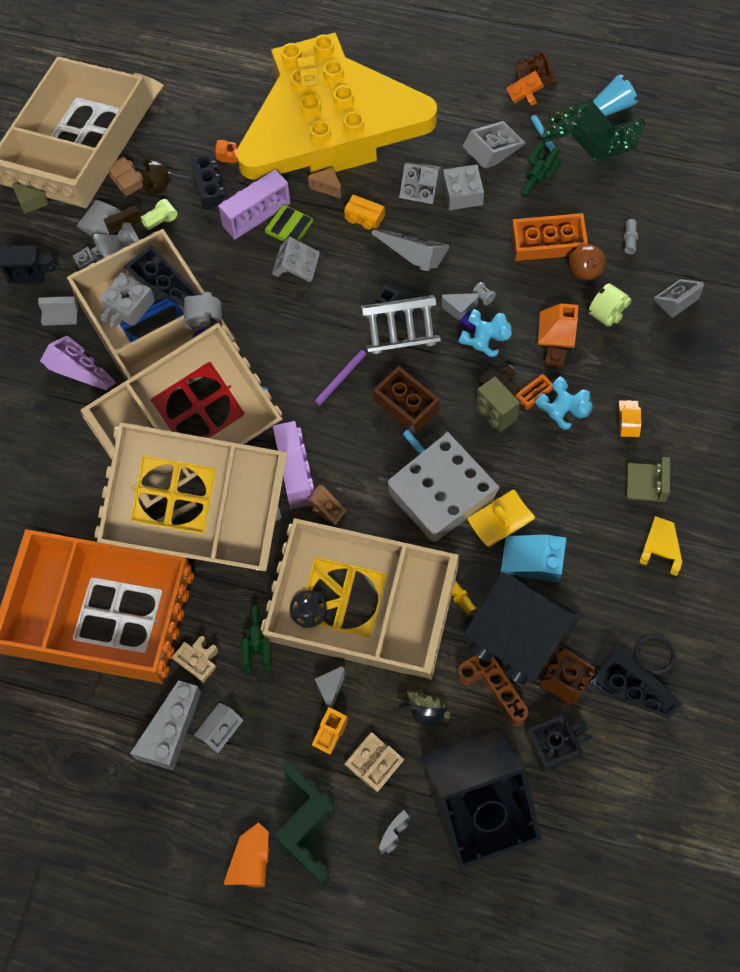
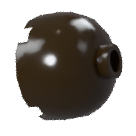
M144 160L143 167H146L145 172H142L144 190H148L146 194L154 195L165 191L168 182H171V172H168L167 167L159 160Z

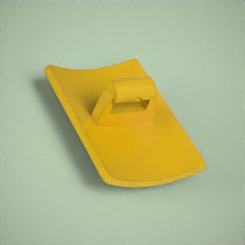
M511 490L475 512L467 520L481 541L487 547H491L534 520L535 516L525 506L517 492Z

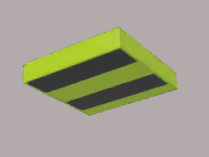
M283 204L266 227L265 233L283 242L289 236L300 241L313 223V218Z

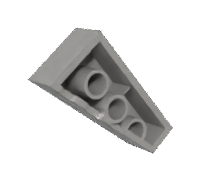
M181 681L176 683L130 754L134 759L174 771L201 695L198 686Z

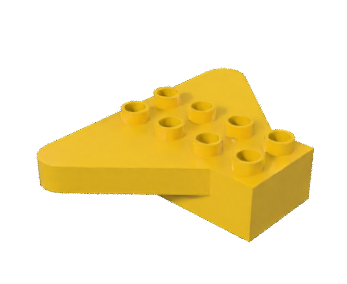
M336 33L319 35L316 38L297 43H288L282 47L271 49L276 83L237 150V160L241 174L247 179L259 180L275 169L279 174L308 167L311 175L329 168H333L334 172L364 165L377 161L376 148L430 133L437 123V105L431 97L346 58ZM314 55L319 84L301 87L297 58Z

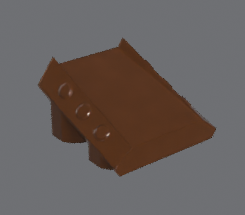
M543 52L536 53L531 60L523 59L515 64L519 80L536 70L543 85L557 82L550 60Z
M562 648L548 667L540 683L543 690L546 689L567 702V705L576 704L597 669L567 649Z

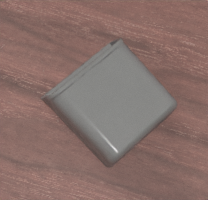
M448 432L388 480L390 496L427 538L433 542L438 541L468 517L489 504L499 489V486ZM445 443H449L451 446L448 451H443ZM455 456H461L463 462L457 465L453 463L452 459ZM468 469H472L476 472V476L467 478L465 472ZM486 483L489 489L486 492H481L478 490V485Z

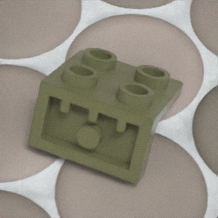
M662 457L660 464L657 465L628 463L627 499L666 502L670 494V457Z

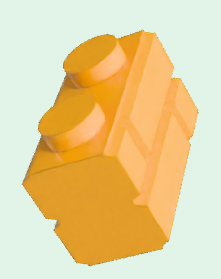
M352 195L344 209L345 219L352 224L358 223L365 229L377 230L385 217V206Z

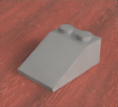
M504 121L471 130L463 147L482 167L488 168L497 165L525 145V142Z

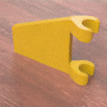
M655 516L639 562L647 565L651 553L673 560L670 574L677 576L682 565V558L675 525L671 521Z

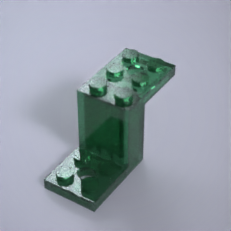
M590 99L552 112L541 139L546 143L572 135L592 159L598 161L636 149L646 122L643 118L614 127Z
M286 761L280 767L284 777L308 800L274 836L278 843L325 887L330 882L328 869L320 861L315 863L312 854L304 845L335 813L333 800L325 792L320 794L317 789L318 786L309 777L305 779L302 770L296 764L290 765Z

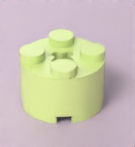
M608 283L603 287L605 291L602 294L599 292L589 308L592 312H589V314L606 326H611L614 322L617 324L623 316L621 314L622 311L629 306L632 299Z

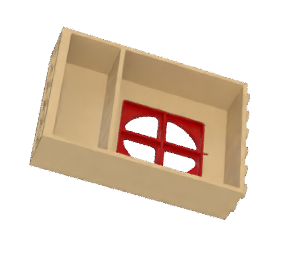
M219 323L80 410L82 417L109 457L111 447H115L116 439L113 438L115 427H119V422L179 433L176 430V426L193 414L198 413L210 430L208 435L201 437L245 445L281 421L282 412L278 406H273L270 401L272 398L266 389L263 391L259 385L261 383L259 377L256 374H252L249 369L251 367L245 357L242 358L238 353L240 351L239 347L234 341H230L228 338L229 332L224 325L220 326ZM196 377H207L218 381L221 388L204 400L199 401L188 386L187 381ZM176 387H181L191 401L192 407L178 417L169 419L166 410L168 399ZM227 395L230 399L228 417L222 426L216 427L206 413L205 407L219 397ZM168 464L152 469L143 477L142 485L163 490L170 489L174 467ZM183 467L180 471L177 489L196 477L197 474L191 469ZM145 493L139 495V501L145 510L164 498Z

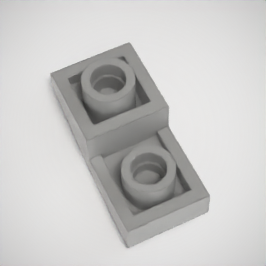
M97 246L91 250L86 247L73 255L80 270L103 259Z
M404 810L392 821L386 830L379 846L381 854L385 852L389 854L398 846L396 843L398 842V836L395 832L398 831L400 833L409 825L407 823L409 815Z

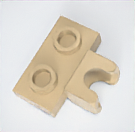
M201 636L194 643L193 648L184 642L172 656L175 662L202 683L216 669V666L210 661L218 653V648L215 645L204 649L206 645L204 636Z

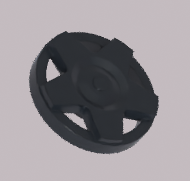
M315 591L300 592L291 601L290 615L293 621L301 627H315L321 624L327 615L326 601ZM310 594L311 596L309 598H306L303 595ZM320 599L323 603L324 608L318 605ZM297 602L298 607L293 610L294 604ZM315 617H321L318 621L313 623ZM297 618H303L304 624L299 622Z

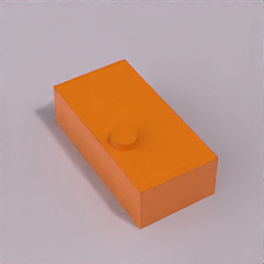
M583 213L512 220L511 235L515 261L567 257L579 245L588 244Z

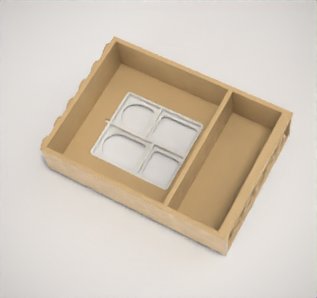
M57 56L0 142V184L13 188V183L45 192L47 198L87 208L109 173L110 167L119 157L153 102L144 78L139 75L119 72L110 68H103ZM89 106L93 109L92 115L83 128L79 129L67 125L71 116L79 107ZM113 112L116 116L108 128L94 125L100 114ZM64 131L78 135L74 142L58 138L61 132ZM90 131L104 134L95 148L81 144Z

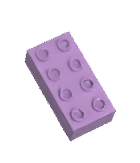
M275 169L218 205L222 225L234 240L276 214L283 204L286 206L291 204L288 182Z
M295 421L274 425L273 430L278 451L287 452L283 477L290 509L312 505L308 499L314 492V486L303 444L301 428L296 427Z

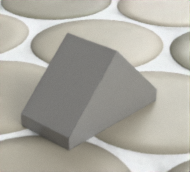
M478 293L442 295V308L458 321L468 311H473L478 306Z
M339 667L315 679L316 686L327 709L328 707L332 709L334 707L346 674L343 667Z

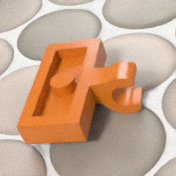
M535 70L506 89L514 104L526 97L530 105L533 106L537 102L532 93L543 88L544 85Z

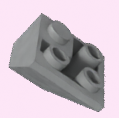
M405 163L399 198L433 204L442 167Z

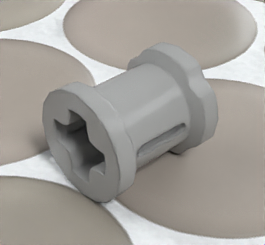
M483 282L478 283L472 291V294L478 293V297L485 306L490 304L496 296V293L486 288Z

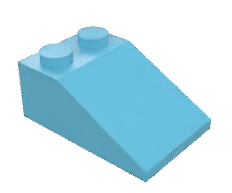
M552 535L507 536L500 574L504 571L515 573L520 577L559 583L562 575L566 538Z

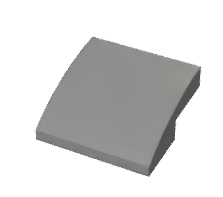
M96 200L77 224V227L91 236L93 234L109 235L103 219L122 211L107 203Z

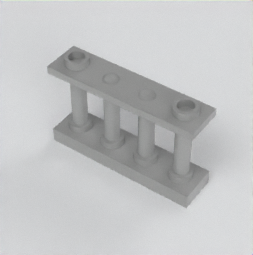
M431 295L361 306L362 315L369 318L372 345H366L368 352L379 354L382 353V350L419 344L432 346L436 345V342L441 341L439 335H433L430 309L433 305H436L435 297ZM421 307L424 315L426 337L415 338L412 311H414V308ZM403 310L406 318L408 339L397 341L394 314H396L395 311ZM385 313L387 315L390 342L379 343L376 322L377 314Z

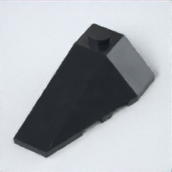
M152 245L124 266L136 281L184 307L185 297L199 295Z
M618 645L604 658L589 684L608 697H617L625 700L624 703L636 704L644 707L646 711L668 719L682 704L632 655Z

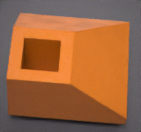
M558 304L541 311L539 316L538 345L574 348L578 322V305Z

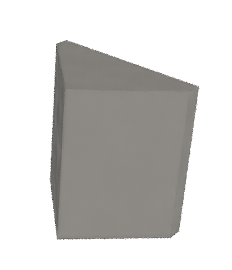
M680 279L655 296L654 300L673 318L700 298L704 284L703 282Z

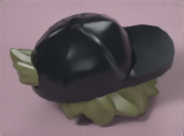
M407 691L409 696L408 703H400L398 706L411 709L413 719L425 726L436 724L442 721L443 718L450 720V712L447 711L445 704L441 705L438 697L432 699V696L424 695L423 692Z

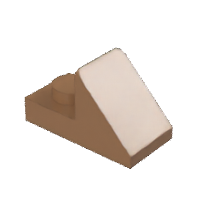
M319 485L308 499L314 506L312 511L333 525H336L346 512V509L322 485Z

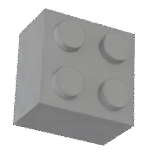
M478 165L443 170V186L449 210L483 205L484 190Z

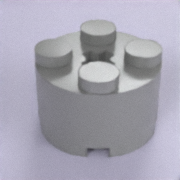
M202 292L201 295L184 298V325L187 329L195 331V328L207 330L217 323L222 325V304L218 298L212 296V293Z

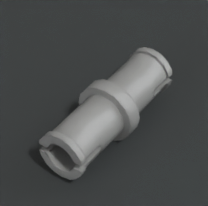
M628 219L625 224L626 232L624 233L625 253L634 254L638 239V233L636 232L637 221Z

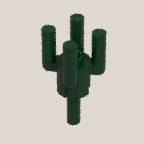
M542 142L537 144L528 159L532 166L526 174L529 181L522 190L521 196L526 198L534 184L541 183L544 178H552L561 163V159L556 158L560 152L558 148L554 147L545 161L546 154L541 152L545 145Z
M251 606V627L245 630L246 638L241 640L243 672H252L251 654L258 655L261 653L264 671L270 672L272 671L269 639L264 637L263 631L259 627V606Z

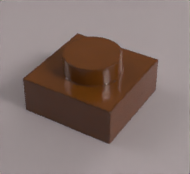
M548 347L544 366L562 369L567 350Z

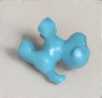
M473 309L468 321L475 326L474 337L471 338L468 332L463 331L458 342L463 345L473 346L474 349L484 352L489 357H496L499 350H491L488 347L489 340L491 338L496 341L509 340L512 335V326L507 321L504 313H497L491 322H486L480 319L481 313Z
M563 377L557 378L552 384L554 391L557 393V397L552 404H550V400L545 394H541L535 401L537 407L547 412L557 422L559 427L564 430L572 426L571 423H567L563 419L567 411H571L574 417L581 419L587 417L593 409L591 393L584 389L574 396L566 391L568 384Z

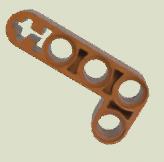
M476 655L459 666L458 679L462 684L470 685L482 679L509 722L514 726H521L525 723L528 709L494 657L491 658L490 665L487 667L479 664L482 659ZM469 670L473 675L465 677L462 672ZM498 677L501 682L494 684L490 678ZM503 694H509L511 695L512 700L505 701L502 699L501 696ZM515 711H516L518 714H519V713H522L521 718H520L519 716H514Z

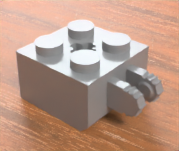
M121 272L99 299L102 308L105 310L101 315V320L106 323L114 315L110 321V326L114 328L122 320L132 326L136 325L155 301L151 288Z

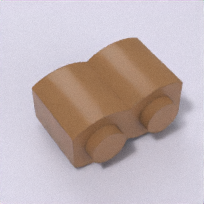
M122 157L113 163L108 174L124 196H128L143 187V177L139 171L136 172L134 170V165L130 160L127 161L125 157Z

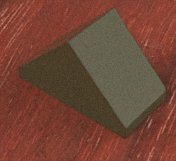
M13 183V189L24 214L48 205L49 202L45 192Z

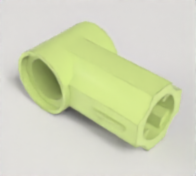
M162 199L153 210L141 216L144 227L147 230H151L164 221H173L177 217V211L167 199Z

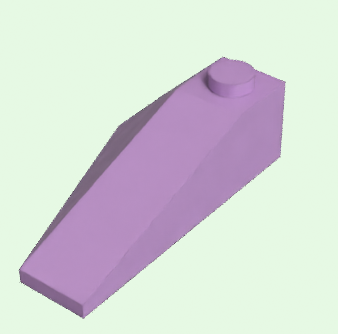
M69 336L50 343L40 360L49 370L104 390H108L116 384L103 368L97 367L94 364L95 360L92 357L88 358L84 354L85 349Z

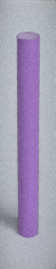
M360 350L317 397L314 402L318 406L327 399L366 356V352Z

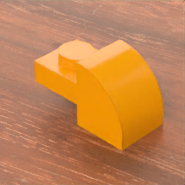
M619 401L620 437H640L641 408L638 407V401Z
M328 707L312 746L331 755L346 728L348 716Z

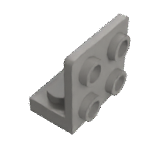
M124 223L118 235L94 234L92 237L103 259L139 240L131 223Z
M289 236L280 245L272 274L279 277L283 272L288 271L311 282L320 252Z

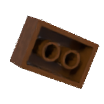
M400 366L373 390V400L413 434L421 429L440 410V399Z

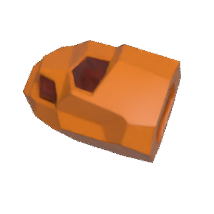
M217 140L216 159L221 162L237 163V150L239 146L233 142Z

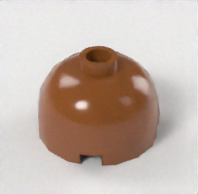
M579 245L570 254L569 269L579 279H596L605 269V255L595 245Z

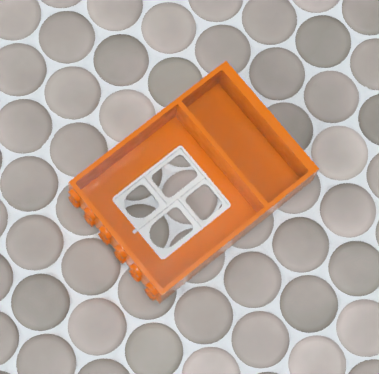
M25 529L0 606V654L163 684L164 678H167L169 673V666H167L169 659H172L174 655V639L177 640L179 636L178 624L184 617L183 605L189 598L188 586L192 584L194 579L191 565H189L186 557ZM95 585L116 589L109 610L89 606ZM129 590L151 595L155 600L154 610L146 616L119 612L123 593ZM91 615L116 620L112 640L110 642H102L81 638L80 631L85 616ZM126 623L139 624L146 629L147 638L143 644L137 647L120 644L123 628Z

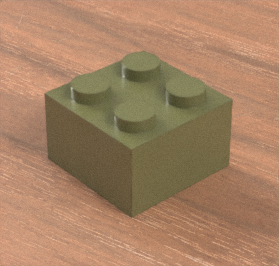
M493 377L478 388L476 409L480 415H484L488 419L491 427L501 432L517 420L520 402L496 377Z

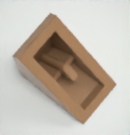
M333 168L309 175L310 189L341 199V185Z

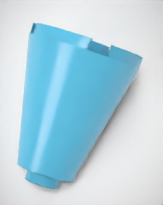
M619 74L589 105V113L593 118L600 119L637 104L638 100L635 101L634 99L637 96L636 92L628 80L624 81L622 79L623 75Z

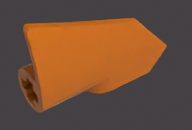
M257 823L240 836L224 880V885L265 887L266 867L269 862V831L260 823Z

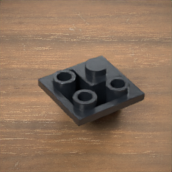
M393 281L384 284L375 297V304L424 296ZM414 308V311H412V315L416 312L418 308ZM403 310L395 311V320L406 325Z

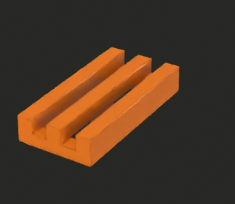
M541 374L515 394V398L528 410L536 404L535 401L541 394L548 395L554 390L552 387L553 383L544 374ZM544 381L543 384H541L539 387H537L536 389H534V390H533L530 394H528L526 397H524V398L522 397V396L525 395L528 391H530L532 388H534L536 385H538L540 382Z

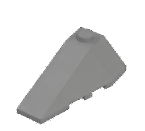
M382 229L372 230V234L412 264L420 266L419 269L424 271L437 268L449 249V245L431 240L418 241V237L404 236L402 238L403 235L400 233Z

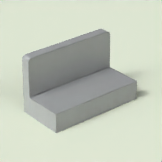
M75 296L39 298L38 304L42 311L41 324L43 326L77 324L79 306Z
M219 703L194 736L206 743L213 751L219 753L243 722V719L231 708Z

